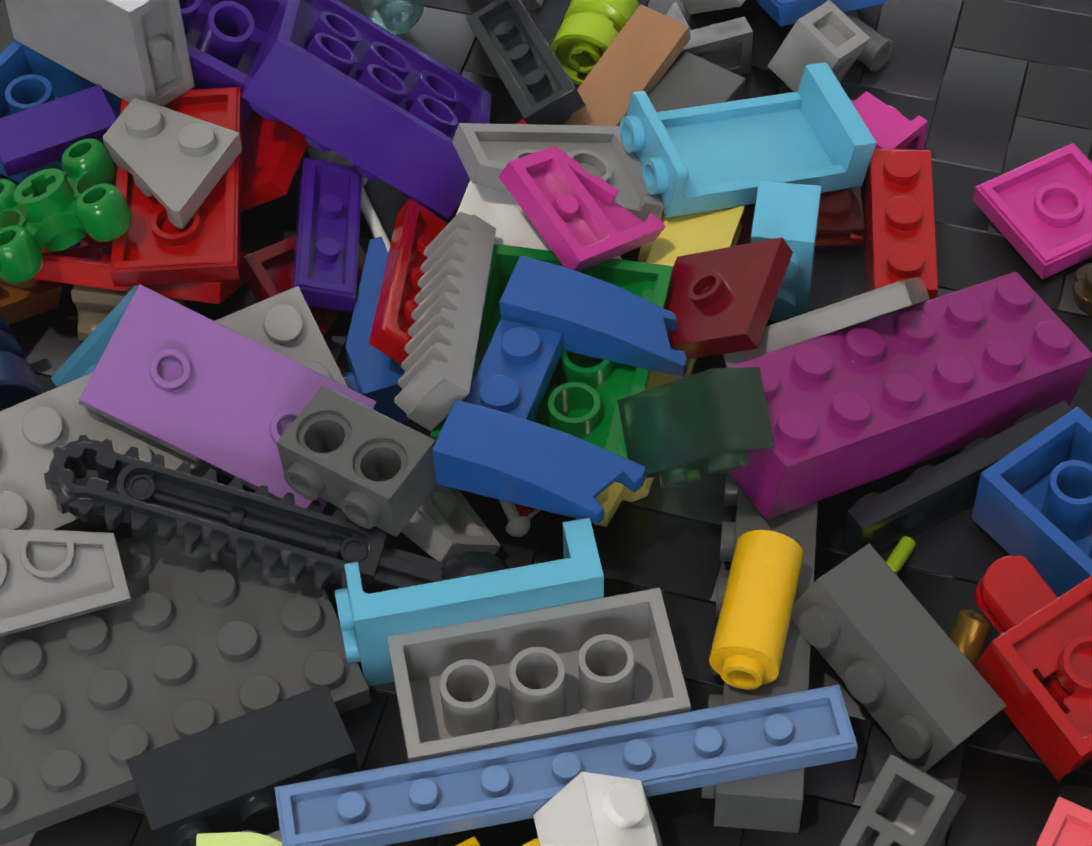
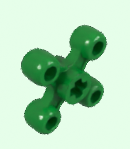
M94 138L83 139L68 147L62 155L61 164L63 172L56 168L44 169L25 178L18 186L12 180L0 179V278L4 282L20 284L39 273L43 267L44 260L42 249L50 252L61 251L77 244L87 234L95 241L109 242L119 238L129 230L132 225V212L122 193L112 185L116 180L117 168L109 151L99 140Z

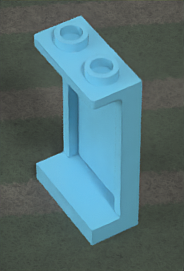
M827 62L805 65L798 91L785 94L656 112L645 91L632 92L627 114L620 121L622 145L628 153H636L642 164L644 186L650 195H659L665 206L663 212L666 218L755 204L759 180L821 186V193L862 186L877 144Z
M590 518L563 522L564 559L371 594L363 591L358 562L344 564L348 588L334 591L347 663L361 662L363 676L368 686L394 682L387 636L604 598V575Z

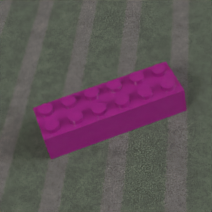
M1013 272L711 372L693 427L763 517L769 520L960 449L977 438L995 436L1012 427L1020 417L1030 411L1039 410L1042 412L1063 400L1070 407L1092 362V353L1017 272Z

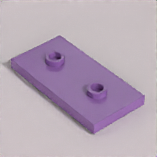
M140 284L79 398L80 405L231 479L235 477L241 478L242 484L251 489L257 490L261 484L268 486L269 497L280 501L287 492L294 494L295 506L305 509L313 500L302 497L287 484L276 444L277 441L323 385L371 409L374 408L376 401ZM318 497L316 501L320 502L322 513L327 502Z

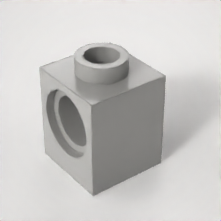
M828 0L796 21L768 64V67L793 92L798 91L805 65L827 62L840 83L871 38L832 1Z

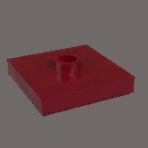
M783 237L678 256L673 266V276L665 307L666 310L675 313L677 318V330L667 332L670 348L685 351L686 359L758 349L793 254Z

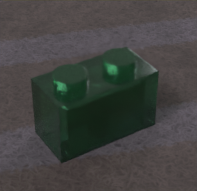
M760 367L712 368L617 400L628 459L646 466V478L659 477L661 488L677 487L701 481L700 469L708 467L709 474L727 473L750 467L748 455L775 448Z

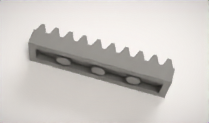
M459 212L424 249L423 254L427 259L423 262L420 269L425 274L417 283L422 290L414 298V301L419 306L411 313V317L416 322L408 329V334L412 339L405 345L404 350L409 356L401 364V368L406 373L398 380V385L403 390L394 399V402L407 414L406 417L430 431L449 414L455 399L462 401L470 392L496 234L495 227L474 214L469 215L463 212Z

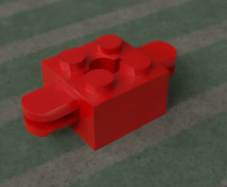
M1005 556L997 559L986 570L973 594L976 605L1000 635L990 643L974 667L1007 705L1003 708V711L1055 779L1060 781L1092 759V576L1058 597L1025 557ZM1060 684H1061L1069 693H1071L1072 695L1068 694V693L1060 686Z

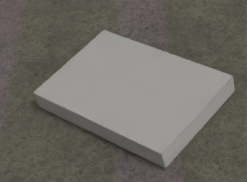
M916 277L898 281L767 326L763 332L758 349L723 354L727 367L928 301L930 298L923 279Z

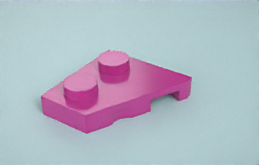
M556 146L508 162L499 176L563 267L578 272L655 241L666 227L661 219L650 213L645 221H642L613 201L619 190L602 178L587 173L580 166L579 162Z

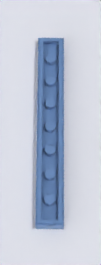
M833 685L274 788L282 846H385L534 818L533 815L580 772L641 780L646 796L650 797L855 759L858 745L840 686Z

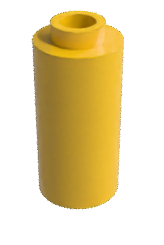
M753 530L742 534L736 542L709 657L711 667L721 676L725 683L735 688L745 690L756 689L763 684L771 683L779 675L804 559L802 547L795 540L782 533L770 530Z

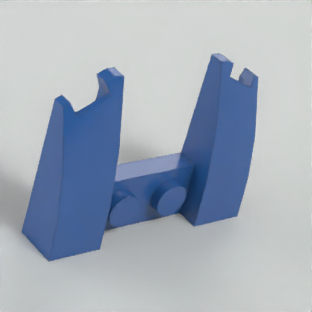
M520 255L499 302L500 322L470 386V392L464 401L455 399L433 447L432 454L436 484L577 519L590 518L591 522L598 524L604 519V508L595 498L614 482L623 484L635 493L644 484L646 466L568 433L533 422L563 350L684 378L687 371L685 351L671 349L667 332L677 330L676 314L614 284L566 267Z

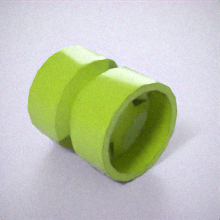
M571 0L564 15V20L550 48L572 83L578 86L582 84L639 7L638 0Z

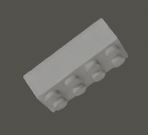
M660 588L387 636L408 763L691 712V705Z

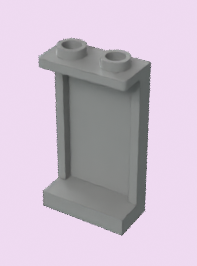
M5 0L14 40L90 82L100 85L101 88L128 103L136 97L163 107L195 87L179 0Z

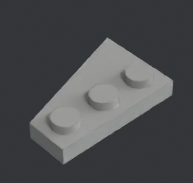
M459 123L452 140L473 184L508 191L499 178L508 162L556 146L579 162L580 166L587 173L602 178L619 190L613 201L642 221H645L650 213L660 219L665 209L658 194L650 195L647 192L642 178V164L635 152L628 153L624 149L620 138V126Z
M0 529V637L132 601L114 533L45 529Z

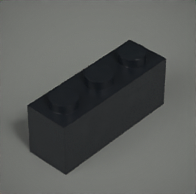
M327 684L126 759L157 846H196V836L202 833L264 830L279 821L274 787L359 772L355 749Z

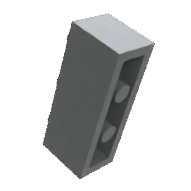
M870 543L817 579L793 605L791 619L799 627L803 637L818 650L845 683L850 694L860 701L891 738L895 748L911 764L925 772L1007 706Z

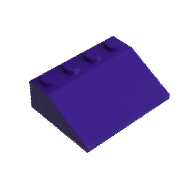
M282 0L248 72L241 97L249 101L252 109L265 119L274 122L281 120L300 131L303 138L314 148L323 152L334 151L351 161L354 168L365 178L374 182L384 181L403 192L407 200H415L429 211H435L449 219L463 199L470 182V178L452 140L459 123L490 124L492 94L339 0Z

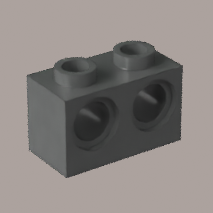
M324 385L276 443L284 471V478L296 493L310 500H316L319 497L340 508L357 525L368 529L375 526L395 537L400 534L437 485L432 454L436 443L434 439ZM383 478H391V479L386 480V481H380V482L377 481V480H380V479H383Z

